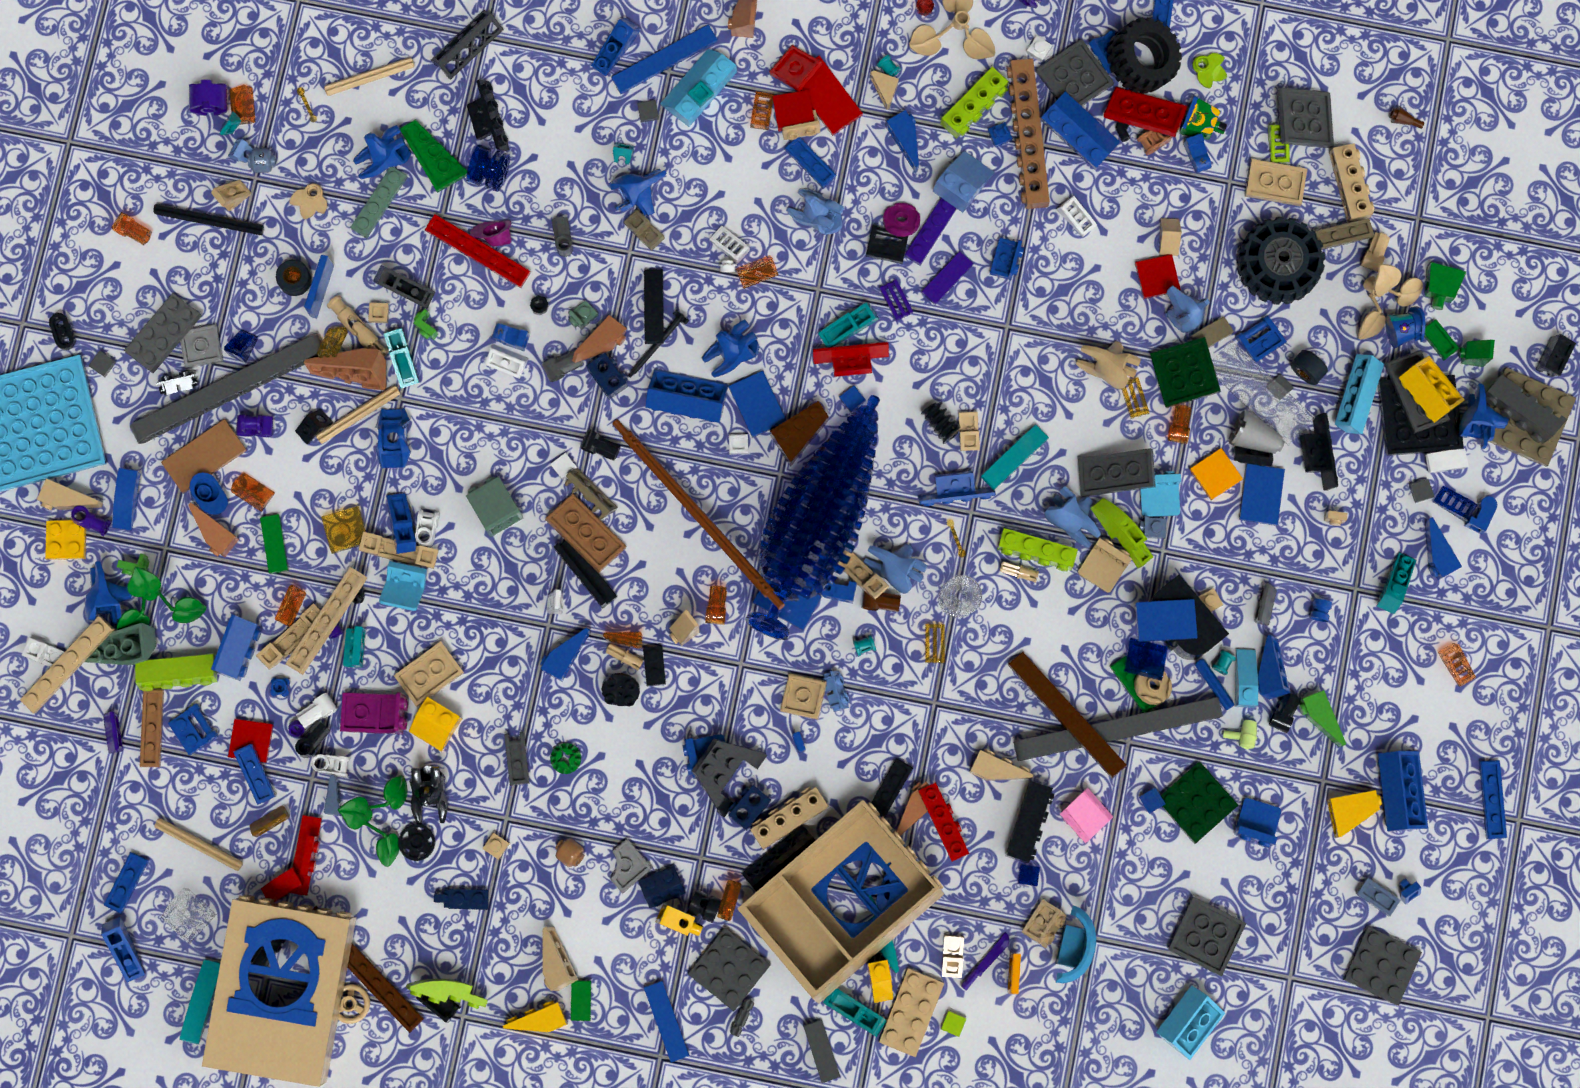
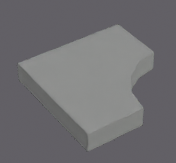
M628 839L613 850L617 866L610 880L623 894L653 869Z

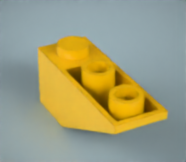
M552 1000L543 1004V1009L536 1011L533 1008L524 1012L525 1016L520 1019L515 1016L506 1020L507 1024L503 1025V1028L551 1032L568 1025L560 1003H554Z

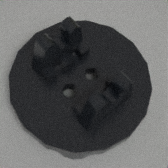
M614 673L607 676L603 681L601 691L607 704L630 707L638 699L640 687L632 676L624 673Z

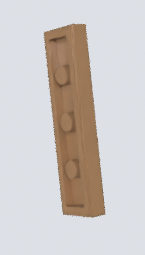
M162 689L143 691L140 767L161 768L164 690Z

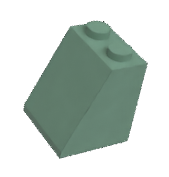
M499 476L487 479L484 482L485 485L470 489L468 491L469 494L466 495L490 538L524 519Z

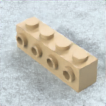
M1355 143L1332 148L1329 156L1347 223L1370 219L1374 213V205L1369 200L1370 190L1368 184H1365L1364 181L1365 171L1363 166H1360L1359 149H1356Z
M811 787L806 788L801 792V797L798 799L791 798L784 803L786 807L781 810L776 808L768 813L769 818L764 821L759 819L752 824L753 828L750 831L762 850L829 807L816 787L813 789Z

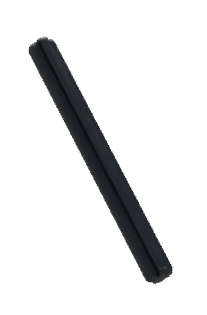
M155 204L153 212L156 215L256 235H263L264 232L262 224L162 204Z

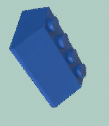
M1066 91L1040 118L1049 129L1094 170L1120 143L1115 136Z
M654 369L648 386L645 408L720 423L729 384Z
M1419 751L1379 753L1378 766L1381 774L1380 784L1383 791L1382 802L1385 808L1387 831L1428 829Z

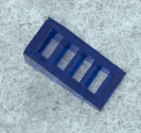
M1445 486L1441 487L1433 500V503L1464 522L1469 520L1478 506L1472 500ZM1444 494H1448L1446 500L1442 502L1441 499ZM1453 497L1455 500H1454V502L1452 503V505L1450 506V505H1448V503H1449V501L1451 500V498ZM1458 502H1461L1462 504L1457 510L1455 507L1458 504ZM1465 506L1469 507L1465 513L1462 512Z

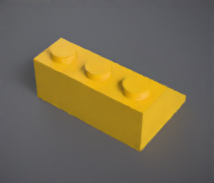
M1430 356L1412 366L1399 377L1402 386L1412 394L1414 401L1424 409L1426 416L1434 423L1465 401Z

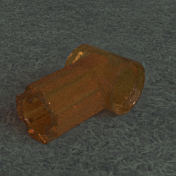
M120 212L111 226V229L124 237L127 236L143 246L148 243L152 234L151 230L138 224L132 217L123 212Z
M1175 405L1173 421L1168 433V441L1181 444L1188 443L1191 407Z
M710 586L705 623L725 625L727 587Z

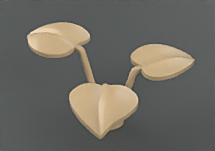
M942 0L946 11L955 12L952 23L938 35H936V31L931 26L922 25L913 32L909 47L917 54L924 56L934 55L941 48V42L938 38L954 27L957 30L965 29L968 39L964 41L963 48L970 58L979 60L995 56L993 41L984 30L976 28L969 34V25L967 24L970 16L967 12L971 10L973 0Z
M1379 264L1377 277L1370 276L1363 284L1364 289L1370 293L1369 297L1375 304L1377 312L1371 311L1365 317L1357 338L1360 340L1371 338L1377 335L1385 325L1386 317L1381 314L1382 310L1375 297H1381L1385 293L1390 292L1399 296L1397 304L1409 306L1419 298L1423 289L1422 281L1415 277L1409 278L1402 284L1400 292H1396L1391 288L1400 282V270L1392 265Z

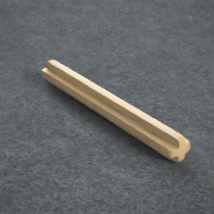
M409 57L325 85L324 89L327 96L414 68L412 58Z
M393 385L319 432L316 438L323 444L399 396L400 391Z
M161 818L155 823L154 827L236 871L241 869L243 862Z

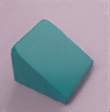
M234 111L231 112L223 123L220 135L233 134L242 120Z

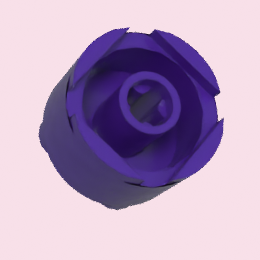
M201 80L200 84H189L190 112L201 116H207V113L213 112L214 116L225 114L227 112V85L223 83L213 84L211 80Z

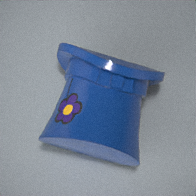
M1411 307L1406 314L1386 315L1387 336L1393 348H1397L1413 339L1424 342L1426 320L1425 314L1420 307Z

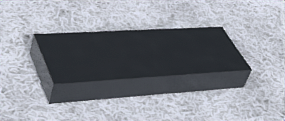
M897 758L871 802L879 812L880 817H886L913 767Z

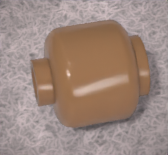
M572 838L565 841L562 839L555 847L557 850L556 858L567 867L578 866L585 857L583 854L584 848Z

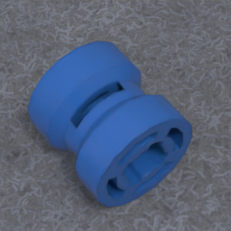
M1313 599L1312 605L1314 610L1311 611L1309 618L1315 621L1329 622L1330 616L1328 612L1332 609L1333 603L1324 599Z

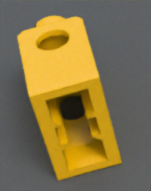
M664 904L655 921L686 936L689 933L699 936L703 925L694 922L695 917ZM681 919L685 920L684 926L679 925Z

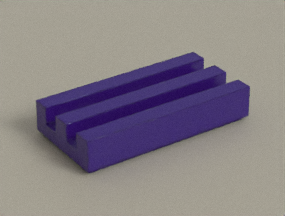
M897 279L887 283L885 286L879 287L896 321L913 314V310ZM893 286H895L905 308L907 309V312L904 311L899 299L897 298L892 288ZM887 289H889L901 313L899 316L886 292Z

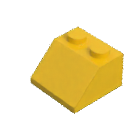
M426 697L415 715L409 732L442 752L462 721V718L431 698Z

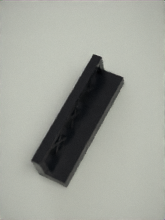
M483 10L441 49L431 61L451 80L504 29L490 12ZM493 22L497 29L492 33H486L487 26ZM476 36H482V42L479 46H473V40ZM463 48H468V56L465 59L460 58V51ZM450 61H455V68L449 72L445 65Z
M566 540L560 545L557 543L553 546L558 555L602 609L617 598V595L601 575Z
M801 825L741 874L757 892L816 840ZM804 833L806 835L800 841H796L800 834ZM789 846V850L787 852L781 853V850L784 847ZM774 859L771 865L766 866L768 860ZM755 871H759L758 875L751 880L749 876Z

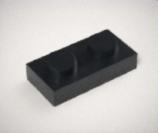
M1234 446V461L1253 463L1259 466H1272L1273 453Z
M662 646L644 647L646 686L666 685Z

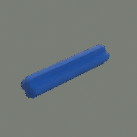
M1203 658L1195 663L1196 668L1215 696L1219 698L1224 709L1229 710L1232 708L1234 702Z

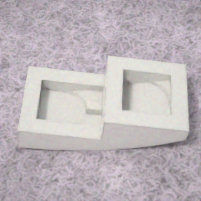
M1465 448L1425 455L1429 473L1469 467Z
M29 638L22 656L51 667L64 651Z

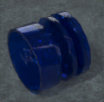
M477 145L469 162L466 181L480 186L485 179V188L490 189L492 187L493 191L499 192L509 172L510 154L503 153L501 156V151H496L493 157H491V148Z

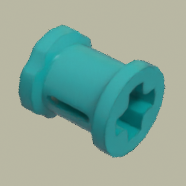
M886 55L877 64L878 68H882L887 75L895 77L901 71V67H897L894 64L890 55Z
M871 634L868 635V638L859 641L853 640L858 657L862 653L871 650L877 651Z
M1221 650L1220 657L1216 664L1212 665V668L1220 674L1227 675L1229 666L1236 658L1232 654Z

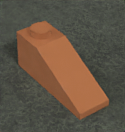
M608 315L577 348L572 361L576 363L611 351L617 345L621 346L626 339L625 333L627 328Z
M190 502L188 506L206 544L210 546L209 551L217 557L220 554L226 557L239 539Z
M919 782L911 789L913 793L908 800L896 831L899 836L928 812L918 790L929 786L927 782L923 784Z

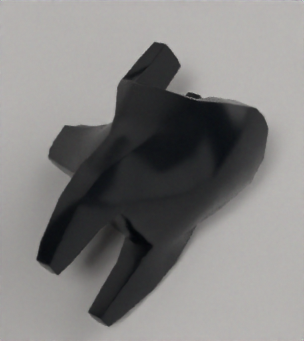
M425 765L421 769L411 768L412 778L409 781L412 789L411 810L416 823L422 824L423 806L429 807L434 805L437 806L440 823H444L448 812L444 774L439 770V767H434L433 765Z

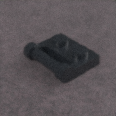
M872 224L866 257L903 264L908 236H895L890 234L885 228ZM876 234L902 239V241L898 243L876 238Z

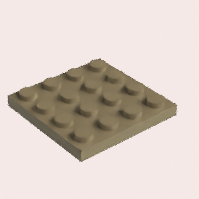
M1509 368L1504 369L1502 375L1521 387L1523 394L1533 395L1537 398L1539 405L1549 406L1554 410L1552 413L1560 418L1562 415L1568 420L1576 400L1575 397ZM1489 404L1490 408L1502 415L1499 408ZM1508 418V425L1504 429L1496 428L1494 439L1488 441L1547 467L1566 422L1552 438L1542 444L1535 442L1526 430L1519 429L1516 426V422Z

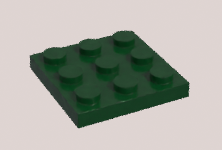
M1205 337L1150 353L1165 408L1221 392Z
M1200 761L1160 795L1165 802L1162 808L1194 844L1239 806Z

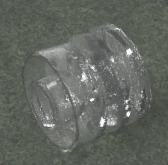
M966 575L949 579L941 586L938 593V603L941 610L954 618H963L975 612L982 601V590L979 583ZM957 592L963 595V601L957 598Z

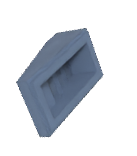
M331 775L324 813L341 817L337 810L341 807L338 777Z

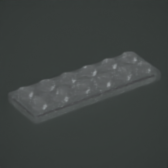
M1233 340L1212 360L1218 381L1260 420L1283 436L1282 441H1285L1288 446L1315 419L1306 408Z

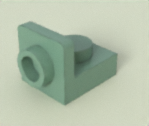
M585 300L575 310L568 312L570 317L568 320L575 328L578 326L583 330L598 316V313Z

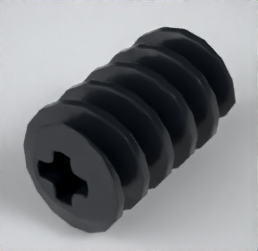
M942 402L933 403L924 409L921 415L927 414L925 420H931L929 426H936L934 433L940 432L938 438H945L943 444H946L958 434L961 427H953L956 420L949 421L952 416L951 414L945 416L947 408L940 409L943 404Z

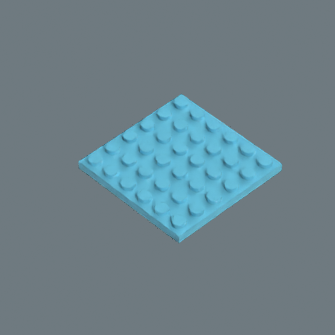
M81 355L0 375V492L44 481L46 478L52 479L107 464Z

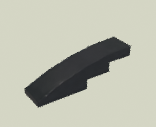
M663 269L644 270L645 344H664Z

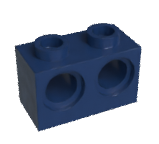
M604 353L586 365V367L610 400L628 387L626 383L628 378L623 371L619 372L616 369L617 363L613 357H608ZM601 364L608 365V369L604 372L599 371L598 367ZM612 379H617L619 384L612 387L609 385V382Z
M754 785L751 788L747 786L741 793L743 798L739 803L735 801L728 809L730 812L728 816L745 831L750 828L771 802V799ZM752 794H757L760 797V802L756 805L749 802V797ZM740 809H744L748 813L747 818L744 820H740L736 816Z

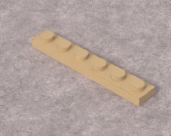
M351 567L348 569L286 662L287 666L302 675L305 673L367 580L365 575Z
M98 616L20 701L32 713H37L115 629L102 616Z

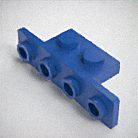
M973 471L935 475L936 494L919 495L918 501L923 506H932L938 502L950 504L955 500L968 502L972 498L990 499L991 496L996 495V492L991 487L975 489Z

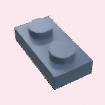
M1369 878L1365 879L1356 895L1388 917L1392 915L1401 901Z

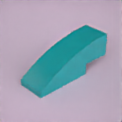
M866 302L851 313L848 312L820 331L818 335L827 348L834 347L879 320L870 303Z
M400 327L384 332L383 334L400 388L419 383L403 328Z
M835 989L823 1002L875 1037L878 1036L887 1021L839 989Z

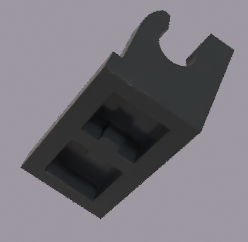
M1562 334L1552 336L1535 370L1539 372L1546 371L1549 377L1561 376L1576 343Z
M423 994L421 998L416 997L417 1000L446 1023H449L461 1008L453 1000H450L449 997L446 1002L440 1001L439 1004L429 1001V996Z

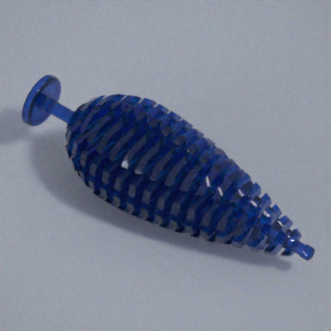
M870 395L867 405H861L856 409V412L851 413L847 417L848 423L842 422L838 426L839 429L843 430L842 433L835 430L830 435V438L825 440L821 447L813 453V457L806 462V466L802 467L798 472L800 476H795L790 484L794 485V487L788 486L784 491V494L788 495L789 498L786 499L781 496L777 501V504L784 507L783 510L774 507L770 514L778 517V520L769 517L765 525L774 528L773 531L766 528L762 530L761 536L769 540L767 542L760 541L759 548L763 550L762 553L758 554L759 563L762 567L761 575L771 581L769 585L784 604L786 601H799L798 595L808 600L817 596V593L827 590L829 587L826 585L828 583L833 584L838 578L833 576V573L841 575L845 570V567L838 565L839 561L848 564L851 558L843 554L845 550L852 554L855 546L848 543L849 539L854 542L858 540L859 534L853 532V530L859 531L861 529L862 522L858 521V519L864 518L866 511L863 508L867 506V495L869 494L870 482L872 480L874 460L872 461L865 456L875 458L876 450L870 448V445L876 446L877 438L874 435L878 433V424L876 422L878 421V412L875 408L878 406L880 398L876 395ZM771 568L775 570V573L769 571L768 569ZM773 603L767 614L750 612L745 618L749 626L771 638L787 640L790 635L787 626L777 620L782 609L779 610Z

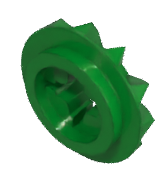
M569 743L559 744L552 750L550 756L551 765L561 774L573 773L580 766L581 753L575 745ZM562 751L566 755H573L571 756V758H569L570 766H568L564 761L558 762L561 758H563Z

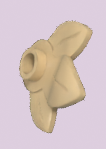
M315 183L307 185L305 189L294 192L289 202L291 205L300 206V214L303 219L311 218L316 211L324 214L327 209V201L323 197V190L320 185ZM312 191H317L315 196H311Z

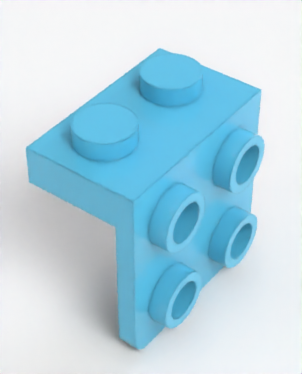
M1175 471L1164 472V475H1156L1155 472L1156 487L1140 489L1142 516L1159 517L1178 516L1180 514L1179 484L1181 482V474H1176Z
M389 561L387 579L379 598V603L416 611L426 586L427 569Z

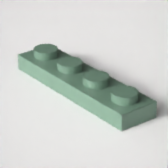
M390 167L351 225V230L367 239L408 178L407 175L394 167Z

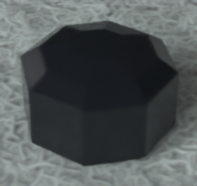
M538 295L532 298L530 308L534 314L543 315L548 311L549 303L545 297Z

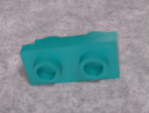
M355 626V629H346L344 667L363 668L366 629L364 627Z

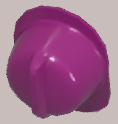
M509 220L483 222L474 226L470 231V235L474 238H484L492 247L507 245L512 242L509 230L512 223Z

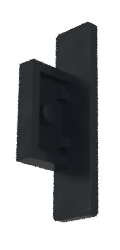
M479 79L476 83L481 98L467 104L476 139L483 140L492 135L496 149L508 151V138L505 135L503 121L498 112V104L493 95V87L489 81Z
M1321 413L1312 418L1315 434L1300 435L1305 472H1321L1323 490L1328 491L1338 487V477L1327 413Z

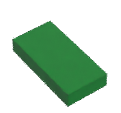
M1437 319L1425 327L1424 337L1443 361L1460 349Z
M575 981L571 984V1021H591L592 981Z

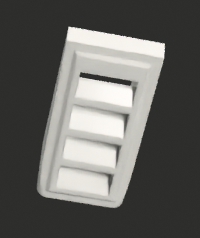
M1075 196L1068 198L1057 208L1059 213L1082 237L1097 225ZM1072 205L1073 208L1068 211L1066 208ZM1077 210L1079 213L1073 217L1071 214ZM1083 216V219L1079 223H1077L1076 220L1079 217ZM1087 221L1089 224L1082 229L1081 226Z
M723 226L709 239L736 264L750 251L748 245ZM724 233L725 236L720 241H717L716 239ZM730 238V241L724 246L723 242ZM734 242V247L729 250L728 247ZM738 247H740L741 249L738 251V253L734 254L733 252Z
M554 590L548 595V614L563 613L564 596L560 590Z

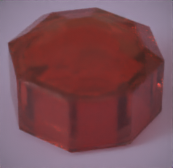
M932 0L917 1L916 10L918 14L923 16L932 14L934 9Z

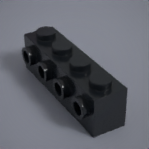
M1033 781L1028 783L1005 855L1006 857L1027 864L1030 860H1034L1037 852L1034 846L1036 841L1040 842L1043 833L1040 827L1042 823H1046L1049 812H1046L1048 804H1052L1054 798L1053 788Z

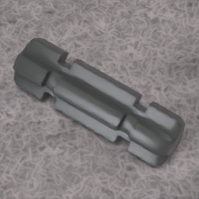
M749 999L744 1000L743 1008L740 1009L734 1022L735 1025L732 1026L730 1031L736 1037L741 1035V1029L745 1026L750 1015L749 1011L754 1006V1002Z

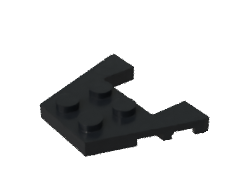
M713 739L692 772L703 790L708 794L718 814L725 818L733 802L721 794L722 790L743 760L758 770L767 755L761 751Z

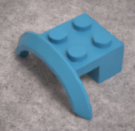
M1072 905L1070 915L1079 919L1084 928L1064 925L1056 964L1074 969L1067 973H1057L1055 983H1068L1078 979L1090 966L1095 953L1096 932L1093 922L1085 911Z

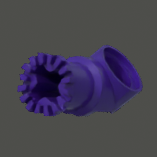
M76 506L71 512L72 521L87 530H95L101 533V536H105L108 532L111 521H105L96 517V514L89 512L86 507ZM82 511L86 516L84 519L79 520L75 518V514Z

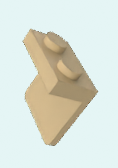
M1099 538L1078 570V574L1109 593L1132 558L1129 557L1130 554L1125 550H1118L1113 547L1114 544L1111 541Z

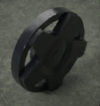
M413 824L401 832L398 846L402 855L407 859L421 861L428 858L434 851L435 837L428 827L421 824ZM416 828H423L425 830L422 832H418ZM408 831V838L403 839V836ZM430 837L432 839V845L428 843ZM403 849H409V856ZM421 852L426 853V855L419 857Z

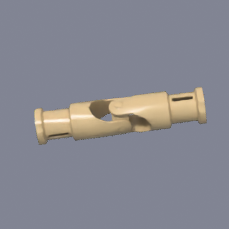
M340 295L335 296L327 304L328 309H332L336 313L338 320L351 334L358 337L360 344L365 349H378L383 357L388 354V348H384L380 344L378 337L366 328L365 323L350 307H347L342 302ZM350 321H357L353 324L352 328L348 325Z

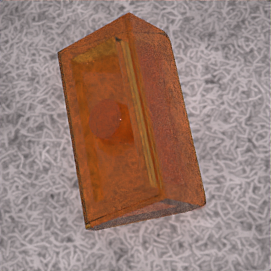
M243 84L229 89L231 112L234 111L242 120L239 125L255 123L253 88Z
M770 255L736 268L743 289L778 276L773 258Z
M244 472L232 483L231 487L233 494L261 512L275 494V492Z
M290 585L275 620L288 627L292 626L306 596V592Z
M732 880L727 881L717 914L718 918L731 921L742 886L741 883Z

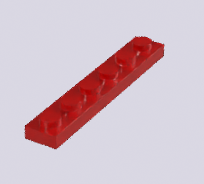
M434 214L425 228L427 233L519 288H522L531 274V271L436 214Z

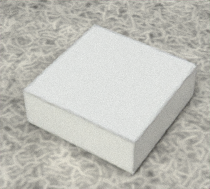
M748 434L729 435V455L748 454Z
M566 453L550 464L562 480L566 478L570 471L577 469Z

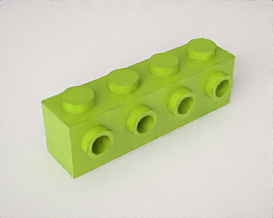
M991 67L941 118L940 125L956 139L960 135L964 136L969 131V126L973 122L977 123L982 118V113L986 109L990 110L995 104L994 100L998 96H1004L1008 91L1009 81L995 68Z
M1006 528L1002 531L997 548L1004 555L1012 556L1013 554L1020 556L1019 558L1022 560H1034L1040 565L1055 566L1056 569L1064 572L1072 570L1078 552L1076 548Z
M214 654L154 659L135 664V683L139 690L152 691L154 688L172 689L175 686L187 688L195 684L211 685L217 682V673L211 670L215 656Z

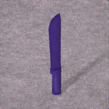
M1006 932L961 984L965 991L968 990L978 976H982L984 971L1008 947L1009 936Z

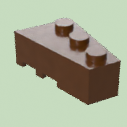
M819 401L770 431L771 438L790 467L828 422L829 416Z

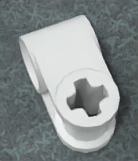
M419 510L415 538L419 545L425 547L433 545L439 522V512L428 513ZM423 534L430 535L427 541H420V537Z
M319 754L312 758L311 766L318 773L348 777L346 773L347 765L351 758ZM319 759H325L326 765L322 769L316 767Z

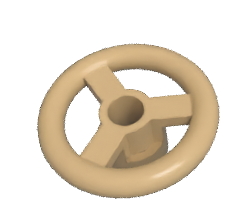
M355 984L344 985L343 992L348 990V996L341 1000L338 1020L346 1024H354L361 1021L367 1015L370 1008V999L362 987ZM354 990L362 995L364 1008L357 1005V1000L354 998ZM349 1000L353 1002V1006L351 1008L347 1006V1002ZM354 1010L359 1013L358 1016L353 1018H347L340 1014L343 1011L352 1012Z

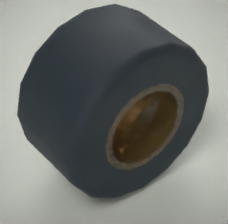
M291 259L284 261L276 270L277 284L284 293L290 296L302 295L311 286V273L306 265L299 260Z
M1302 350L1290 364L1296 375L1311 385H1317L1328 372L1326 364L1317 355L1308 350Z

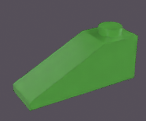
M1323 690L1302 698L1298 705L1301 714L1305 715L1306 719L1338 747L1346 745L1325 691Z

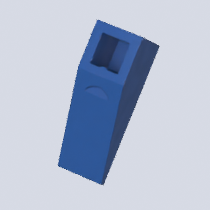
M628 18L619 19L591 66L604 76H607L633 44L641 28Z

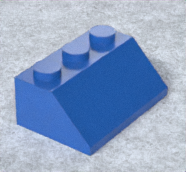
M231 614L211 670L220 675L241 681V678L246 676L248 670L246 666L248 659L251 660L254 655V643L261 636L260 626Z

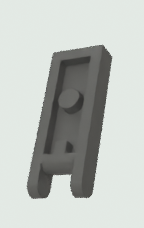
M524 731L519 734L520 740L509 741V734H504L510 786L530 784Z

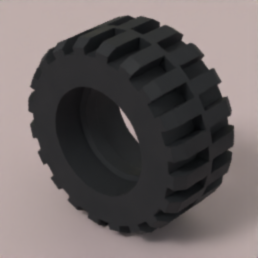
M1143 17L1138 18L1118 30L1109 42L1110 46H1108L1107 54H1110V56L1107 57L1108 64H1111V73L1116 75L1115 79L1118 82L1121 81L1123 83V87L1126 89L1131 88L1130 91L1137 93L1140 91L1141 94L1154 92L1170 82L1180 69L1181 62L1179 61L1182 59V53L1179 52L1181 49L1180 43H1177L1175 33L1172 34L1170 32L1171 29L1167 25L1163 26V22L1159 20L1154 22L1153 18L1148 17L1146 19ZM1135 42L1142 43L1150 49L1155 61L1154 69L1146 68L1138 61L1134 51Z

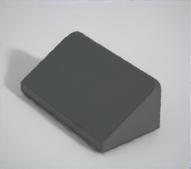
M1268 583L1262 587L1255 617V623L1269 626L1277 593L1276 588Z

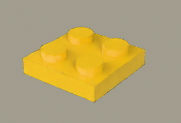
M72 520L46 521L45 559H86V528L75 524Z

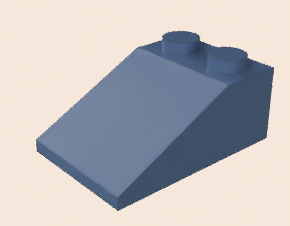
M964 151L936 181L933 192L963 213L995 172Z

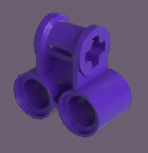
M237 415V436L272 437L273 417Z

